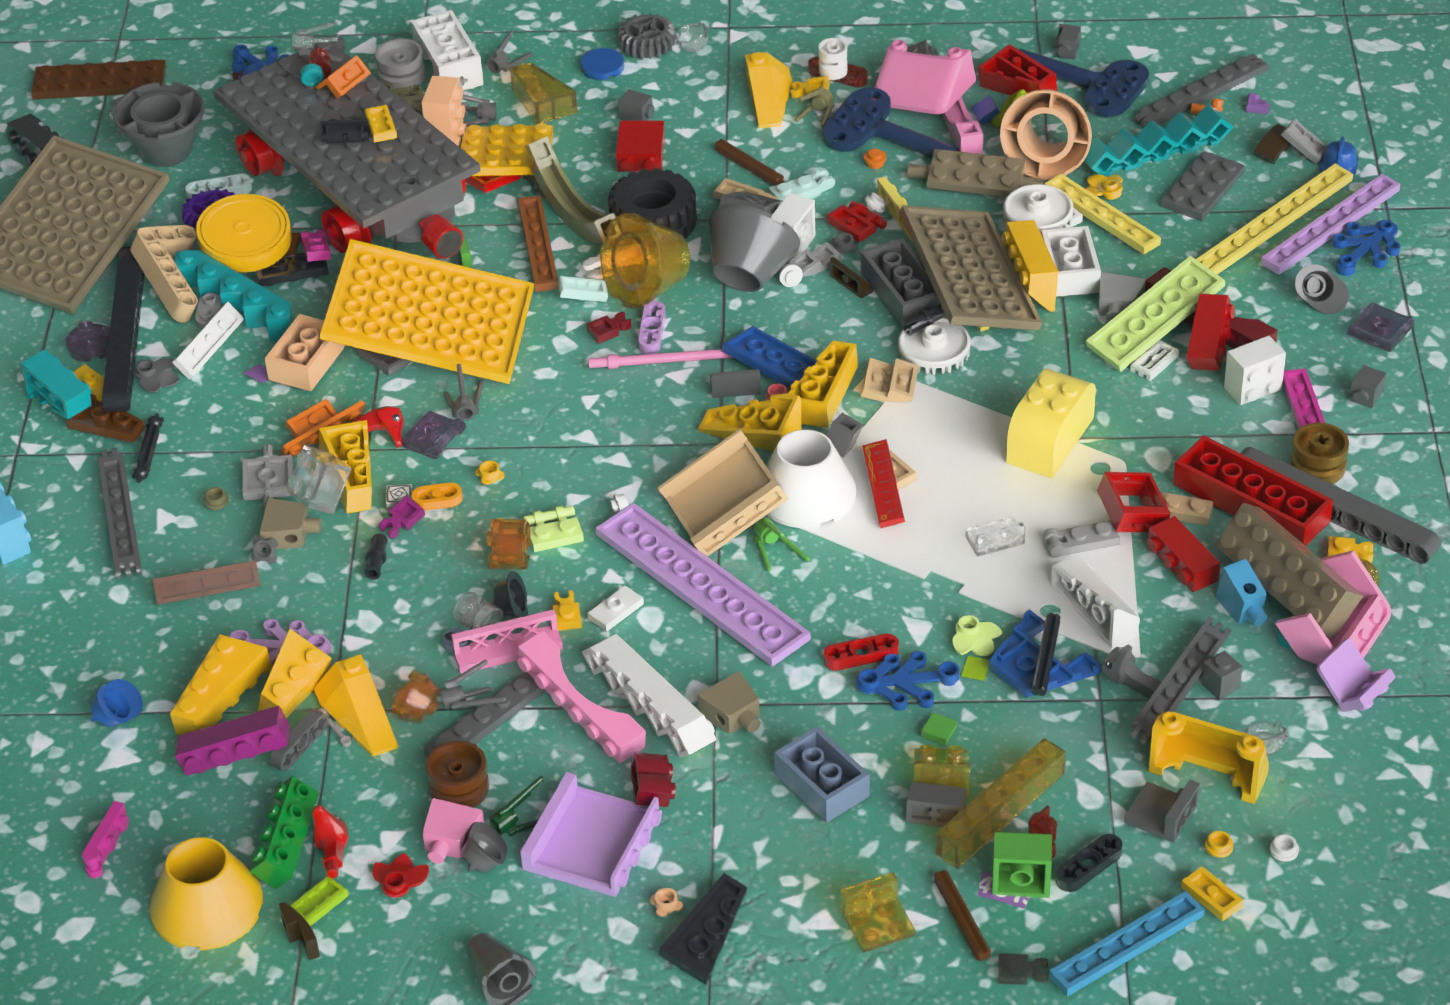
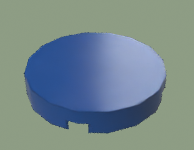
M594 49L582 57L581 70L585 72L588 78L607 80L609 76L614 75L616 77L624 70V58L622 54L613 49Z

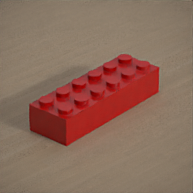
M1205 435L1175 462L1173 485L1200 499L1213 501L1214 506L1232 515L1237 513L1243 503L1259 507L1305 546L1331 522L1333 499Z

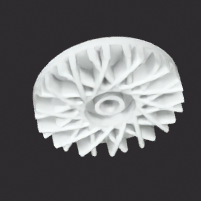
M1041 184L1027 185L1014 190L1007 196L1003 205L1004 222L1035 220L1040 233L1046 229L1067 228V224L1071 225L1073 220V203L1066 193L1053 186Z
M942 318L911 336L906 334L909 329L902 330L898 338L899 357L901 356V360L919 365L918 373L921 367H925L926 374H929L931 371L935 375L936 368H941L942 374L945 371L950 373L951 365L958 369L959 366H963L964 360L967 361L968 357H970L971 340L968 331L963 326L950 324L948 318Z

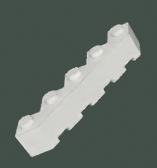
M617 634L582 651L593 675L603 672L614 695L624 692L635 715L646 713L657 736L668 734L680 758L690 755L716 740L714 727L711 722L705 719L704 715Z

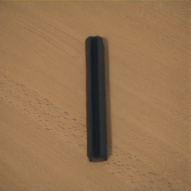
M1049 613L1046 615L1032 683V694L1035 696L1039 695L1042 697L1047 691L1061 617L1059 614Z

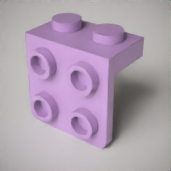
M1351 639L1343 640L1317 665V672L1343 712L1357 709L1364 711L1374 703L1372 700L1389 689L1388 685L1396 678L1391 669L1372 672Z

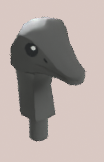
M1127 644L1124 647H1115L1104 659L1101 669L1114 682L1124 684L1150 698L1162 681L1144 674L1135 665L1136 658L1132 654V646Z

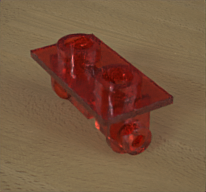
M1047 805L1040 812H1036L1030 817L1028 821V834L1052 835L1053 859L1056 856V843L1054 841L1056 840L1057 821L1049 816L1050 806Z

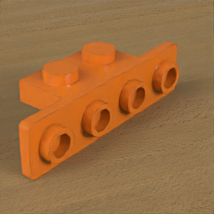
M326 398L286 421L285 426L295 439L283 445L280 456L292 455L294 457L305 446L317 444L319 442V428L355 421L363 415L365 403L361 400L338 414Z

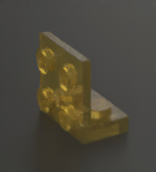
M921 745L920 748H915L914 782L966 788V797H969V749H964L960 745L948 746V749H937L934 745Z
M894 872L840 889L841 913L863 952L915 936L916 930L898 899V879Z

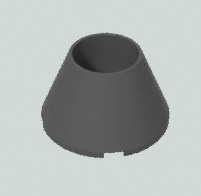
M159 82L142 85L126 93L116 104V111L113 113L116 126L141 157L150 165L158 167L173 166L184 161L191 153L204 113V102L201 95L188 85L172 82L173 86H160Z
M736 204L720 206L719 210L712 211L709 218L714 276L731 288L745 292L759 291L798 252L800 239L797 233L787 223L783 222L781 225L772 220V214L763 210Z

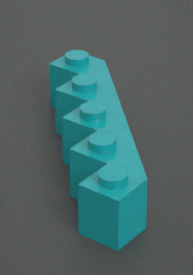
M1207 104L1193 120L1179 112L1165 128L1150 120L1136 137L1122 128L1108 145L1093 136L1089 152L1084 161L1092 170L1107 177L1113 175V172L1124 169V171L1142 167V163L1151 160L1155 163L1169 159L1170 155L1180 152L1183 155L1199 150V146L1206 144L1210 146L1217 145L1234 126L1220 111Z
M200 250L175 252V264L189 286L199 288L200 298L207 293L220 295L222 306L229 302L239 313H244L246 328L267 327L270 342L279 341L293 323L290 302Z

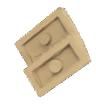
M870 358L866 368L861 397L886 402L912 401L919 365L897 358L893 365Z

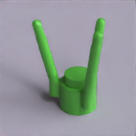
M762 518L755 524L754 532L757 536L754 537V541L758 545L767 571H771V566L763 543L772 544L778 538L805 561L808 562L810 560L769 518Z

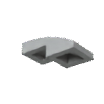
M826 242L812 253L805 249L788 261V263L799 266L802 270V277L830 268L831 257L842 261V257L836 249Z

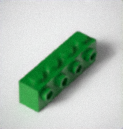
M291 776L285 782H279L272 792L274 797L272 804L265 813L267 818L265 825L258 834L260 839L258 846L251 855V860L253 861L249 872L275 889L293 877L312 817V809L315 807L319 792L294 776Z

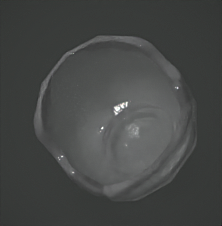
M691 23L682 26L679 29V37L675 35L678 48L690 53L703 49L709 39L707 26L704 23Z

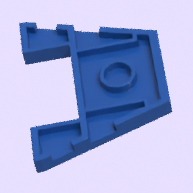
M1030 609L1024 613L1020 624L1017 623L1015 625L1013 633L1008 640L1003 641L989 660V669L1024 697L1033 696L1032 683L1040 646L1031 638L1042 632L1045 621ZM1086 652L1066 665L1053 657L1047 691L1098 675L1102 672V664Z

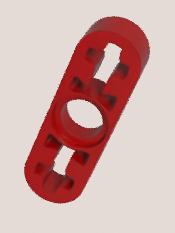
M881 634L832 644L824 650V665L830 670L838 671L882 662L888 654H899V640L895 635ZM858 649H865L868 651V653L865 655H858L855 653V651Z

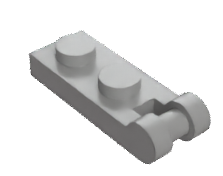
M1111 520L1058 531L1050 528L1043 533L1044 541L1049 545L1048 549L1053 557L1119 545L1120 537L1115 531Z

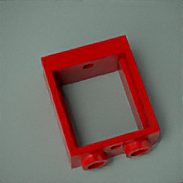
M1104 472L1097 492L1116 532L1149 533V527L1169 519L1171 513L1151 473ZM1119 495L1140 496L1144 506H1124Z

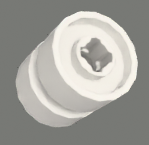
M828 38L821 41L818 47L820 75L822 77L828 76L829 80L843 78L847 74L846 42L839 38Z

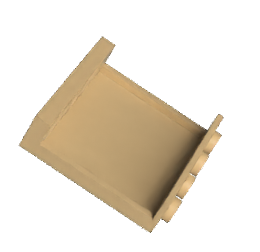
M740 429L657 487L686 529L695 547L707 557L789 499Z

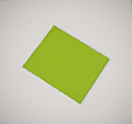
M968 656L961 677L985 681L989 669V659Z

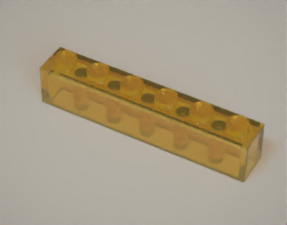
M1043 738L936 832V855L957 869L994 837L995 832H1000L1065 773L1066 751Z

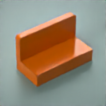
M356 55L318 84L316 88L319 90L327 85L338 99L371 74V72Z

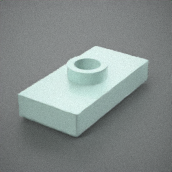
M559 276L558 286L561 298L607 301L606 281Z

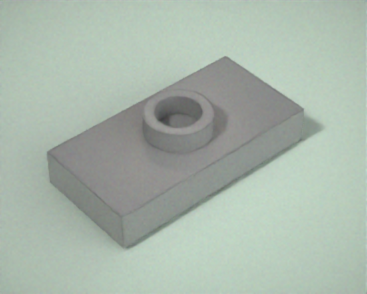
M1293 119L1281 134L1282 137L1315 164L1324 155L1327 145L1296 119Z

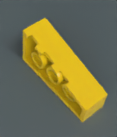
M832 341L816 358L817 362L814 366H809L804 371V376L800 381L796 380L791 385V390L787 394L783 393L785 395L800 396L801 424L829 428L858 368L856 344Z
M367 420L319 428V452L347 514L371 509L372 485Z

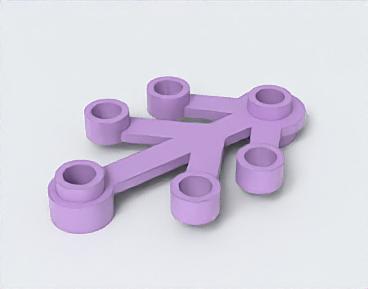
M268 619L263 624L264 632L267 636H274L277 640L250 639L249 633L245 630H236L229 635V637L273 650L269 653L272 664L278 657L287 633L279 626V622L276 619ZM300 620L290 623L289 629L299 634L325 654H329L331 644L324 635H312L305 628L304 622Z

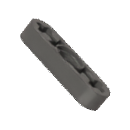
M315 708L310 710L289 732L288 746L272 751L270 764L282 771H287L325 731L329 721L328 714Z

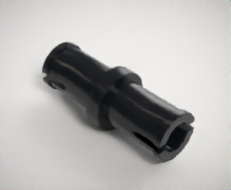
M940 303L928 310H921L919 315L904 321L902 327L904 331L909 329L906 334L911 336L928 325L934 324V322L946 317V314Z
M383 534L373 535L370 549L366 553L367 564L364 574L372 580L380 577L382 565L387 557L385 549L388 539Z

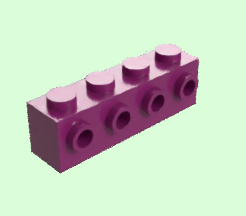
M275 706L178 736L175 756L186 776L203 773L211 768L227 766L241 759L253 758L258 754L271 750L276 751L288 746L290 725L281 707Z

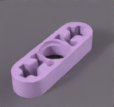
M651 301L644 306L638 338L639 351L642 354H656L660 351L666 319L665 305L662 302ZM650 326L658 327L657 329L653 330L647 329V327ZM648 339H652L651 344H648Z

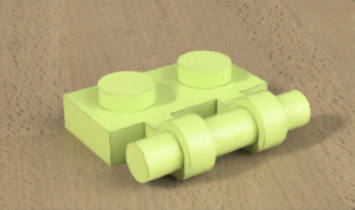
M561 505L556 506L554 510L545 512L538 510L534 511L532 515L523 516L525 526L535 524L534 527L527 528L534 552L584 541L583 532L577 517L566 518L575 515L573 506L563 507ZM557 519L556 522L544 524V522Z

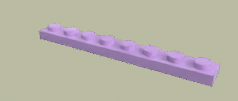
M1384 174L1379 175L1262 256L1261 265L1280 275L1333 238L1335 234L1346 229L1349 222H1356L1396 194L1400 189V183Z

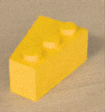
M289 629L261 693L258 712L280 706L287 718L314 691L313 688L329 671L332 658Z

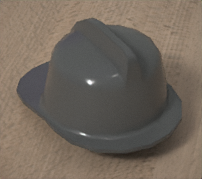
M1310 264L1304 266L1295 278V288L1299 296L1319 312L1335 314L1345 308L1349 299L1347 286L1327 268L1318 264Z
M475 822L471 827L468 839L462 847V854L469 863L467 871L472 872L477 869L487 873L497 865H502L507 855L506 843L501 835L488 824Z

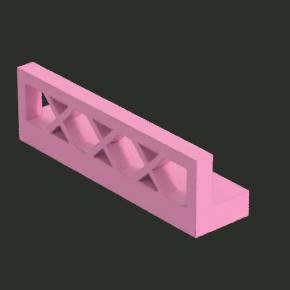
M554 609L451 634L454 657L460 674L483 660H487L488 664L479 670L517 661L518 646L542 631L562 650L563 645L557 630ZM550 620L549 626L536 627L540 622ZM515 628H524L520 633H511ZM490 634H498L495 639L486 640ZM466 640L473 641L468 646L459 647V642Z

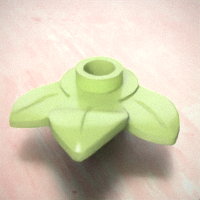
M965 615L956 624V635L953 637L952 643L955 651L960 655L972 651L978 656H990L994 652L992 639L1001 636L1003 632L992 622H979L975 616Z

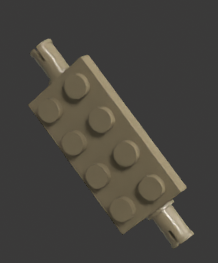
M935 149L932 163L929 166L909 163L907 172L908 178L926 179L927 188L1007 197L1014 190L1023 186L1045 185V178L1025 177V174H1023L1025 159Z

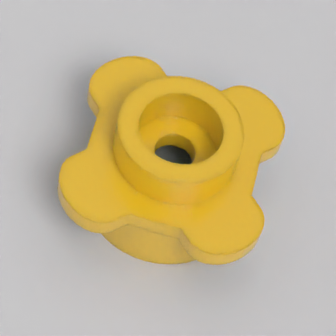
M491 460L481 463L475 471L476 476H480L482 484L485 485L501 480L505 476L504 472L500 471L499 464Z

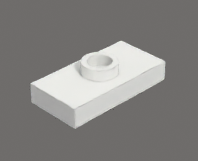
M623 586L589 611L588 619L607 632L644 604L643 597L627 586Z

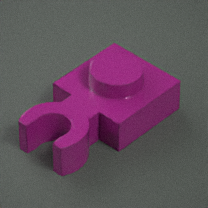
M406 495L388 511L391 518L383 519L379 523V528L381 532L387 528H392L388 531L390 539H394L398 536L401 527L408 531L425 516V511Z

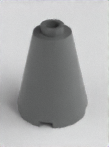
M481 933L470 940L467 952L482 995L491 1005H515L522 1001L533 988L531 983L533 977L536 978L537 974L534 964L527 957L490 934Z

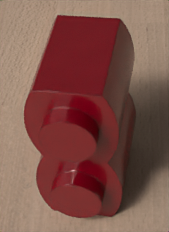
M634 752L631 763V781L635 805L650 806L653 798L657 797L659 807H668L670 799L675 798L676 784L671 782L673 764L669 763L667 755Z

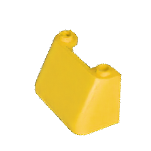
M1170 711L1161 713L1152 727L1149 761L1150 773L1162 776L1164 769L1174 766V769L1180 770L1183 762L1186 761L1234 776L1232 787L1238 788L1239 786L1241 788V800L1252 804L1256 803L1267 778L1269 768L1266 748L1260 738Z

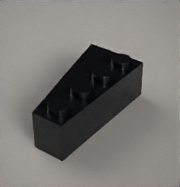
M28 114L7 123L9 132L6 134L10 144L16 146L20 156H25L29 166L35 161L53 135L59 137L58 133L55 131L51 133L50 127L44 126L42 121L33 114Z

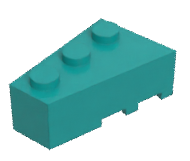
M46 349L21 363L28 398L36 397L39 399V404L51 405V411L66 419H70L92 405L90 397L92 392L86 382H81L70 368L67 369L63 366L59 358L55 355L52 356Z

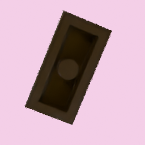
M830 258V273L833 279L861 299L874 292L865 279L836 258Z

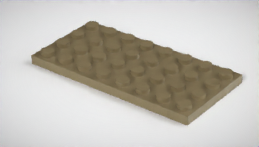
M902 205L900 215L950 324L981 328H1013L1025 331L1040 330L1043 322L1025 286L1021 284L1020 275L1015 271L1014 263L1009 257V253L989 212Z

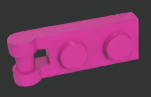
M317 230V233L300 232L301 244L307 261L331 260L330 248L325 238L324 230Z
M117 801L112 803L82 853L83 861L86 864V872L90 878H98L103 874L102 865L109 853L114 851L119 836L128 827L129 817L127 816L124 803Z

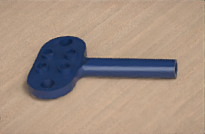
M1019 49L1055 72L1057 79L1088 88L1085 94L1086 108L1098 116L1112 117L1123 114L1149 82L1148 68L1137 61L1119 60L1112 62L1101 72H1094Z
M873 87L861 88L849 95L823 128L824 141L827 146L842 152L856 150L872 137L883 138L930 157H933L935 149L959 152V149L955 146L886 121L885 119L891 112L890 97L883 90ZM839 138L844 139V140H842V141H836V139H839Z

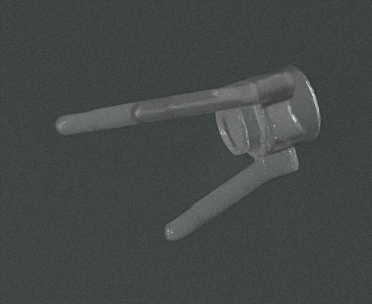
M334 22L305 30H297V33L293 34L294 51H299V55H311L339 62L343 60L338 56L309 50L314 47V43L338 41L337 37L313 38V35H309L310 33L335 26Z

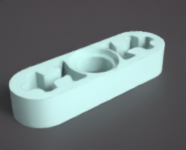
M236 174L194 181L187 184L185 190L187 199L192 198V194H199L200 190L205 192L208 189L216 190L215 188L224 187L219 190L227 189L228 192H234L235 195L248 194L252 190V183L249 175Z

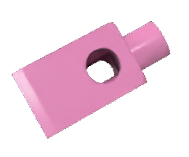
M433 798L423 829L424 846L429 851V860L433 863L441 864L446 856L458 859L464 857L462 847L469 837L472 825L475 822L484 823L482 810Z

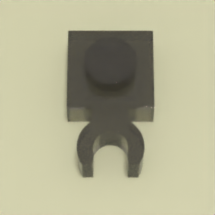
M998 953V984L1027 985V978H1032L1040 983L1048 982V971H1039L1040 969H1048V959L1037 958L1033 961H1028V954Z

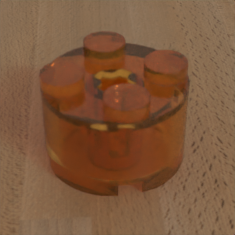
M496 518L491 520V531L487 532V546L492 547V553L489 554L488 559L489 569H528L530 555H527L528 547H531L530 524L527 519Z

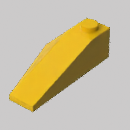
M362 655L335 662L313 688L320 707L325 708L327 714L336 719L337 724L342 729L348 730L353 735V739L372 757L397 749V741Z

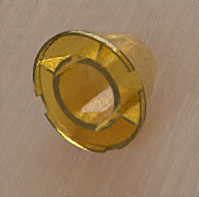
M634 213L618 215L606 228L605 233H608L606 242L601 245L600 251L602 275L613 298H618L623 303L622 306L632 309L644 307L686 277L690 267V251L686 240L680 233Z

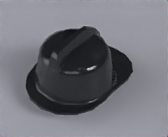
M510 571L507 579L495 586L493 605L497 613L502 616L515 615L516 618L528 616L527 592L521 576L516 571Z

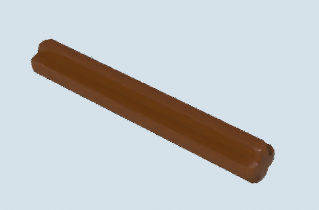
M720 139L715 143V150L773 186L784 183V176L727 141Z
M947 870L937 871L934 874V882L975 958L978 961L988 959L991 950Z

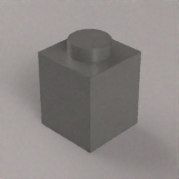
M628 89L618 101L620 120L647 121L654 114L652 95Z
M1363 365L1351 383L1349 401L1373 408L1384 392L1387 373Z
M843 412L832 422L826 436L831 440L841 457L844 458L854 447L863 424Z
M1224 650L1204 662L1202 685L1216 698L1221 700L1240 689L1242 665Z

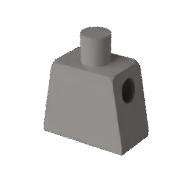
M1101 272L1099 314L1106 316L1107 321H1111L1145 293L1146 279Z

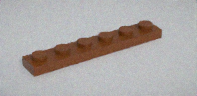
M541 195L518 198L535 291L559 289Z

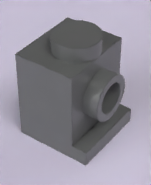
M1059 24V33L1055 40V48H1058V57L1075 60L1080 47V26Z

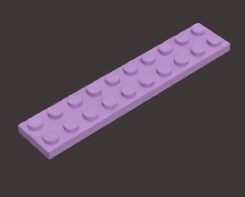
M632 503L596 527V535L770 666L773 667L811 640L808 630L635 503Z

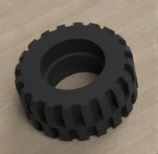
M653 168V170L641 169L640 172L633 171L627 177H621L618 183L616 182L608 195L609 213H614L621 229L622 235L617 236L621 242L635 235L639 237L642 250L646 248L658 250V248L662 247L666 249L670 248L672 244L677 245L681 243L683 238L686 239L695 229L697 221L696 192L692 184L679 173L674 174L671 170L667 169L662 171L660 168Z

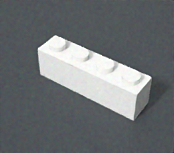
M1077 554L1052 566L1051 585L1111 648L1138 636L1140 619L1137 612L1129 608L1122 597L1108 586L1106 580L1100 578L1094 572L1088 562H1085Z

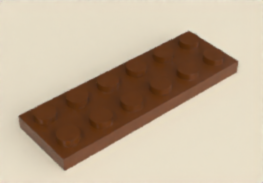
M131 60L128 62L64 64L59 66L43 65L36 67L31 91L32 99L125 95L137 87L159 82L160 86H163L165 84L167 68L166 60Z

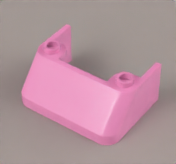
M1354 550L1321 558L1323 562L1363 595V598L1334 639L1326 637L1311 613L1280 619L1275 624L1296 655L1313 664L1318 665L1346 639L1353 641L1364 658L1390 619V605Z

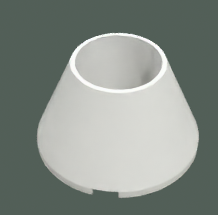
M797 430L788 433L779 441L766 466L789 499L766 516L790 527L815 528L820 527L822 522L831 519L835 522L846 515L856 500V482L831 440L818 431Z

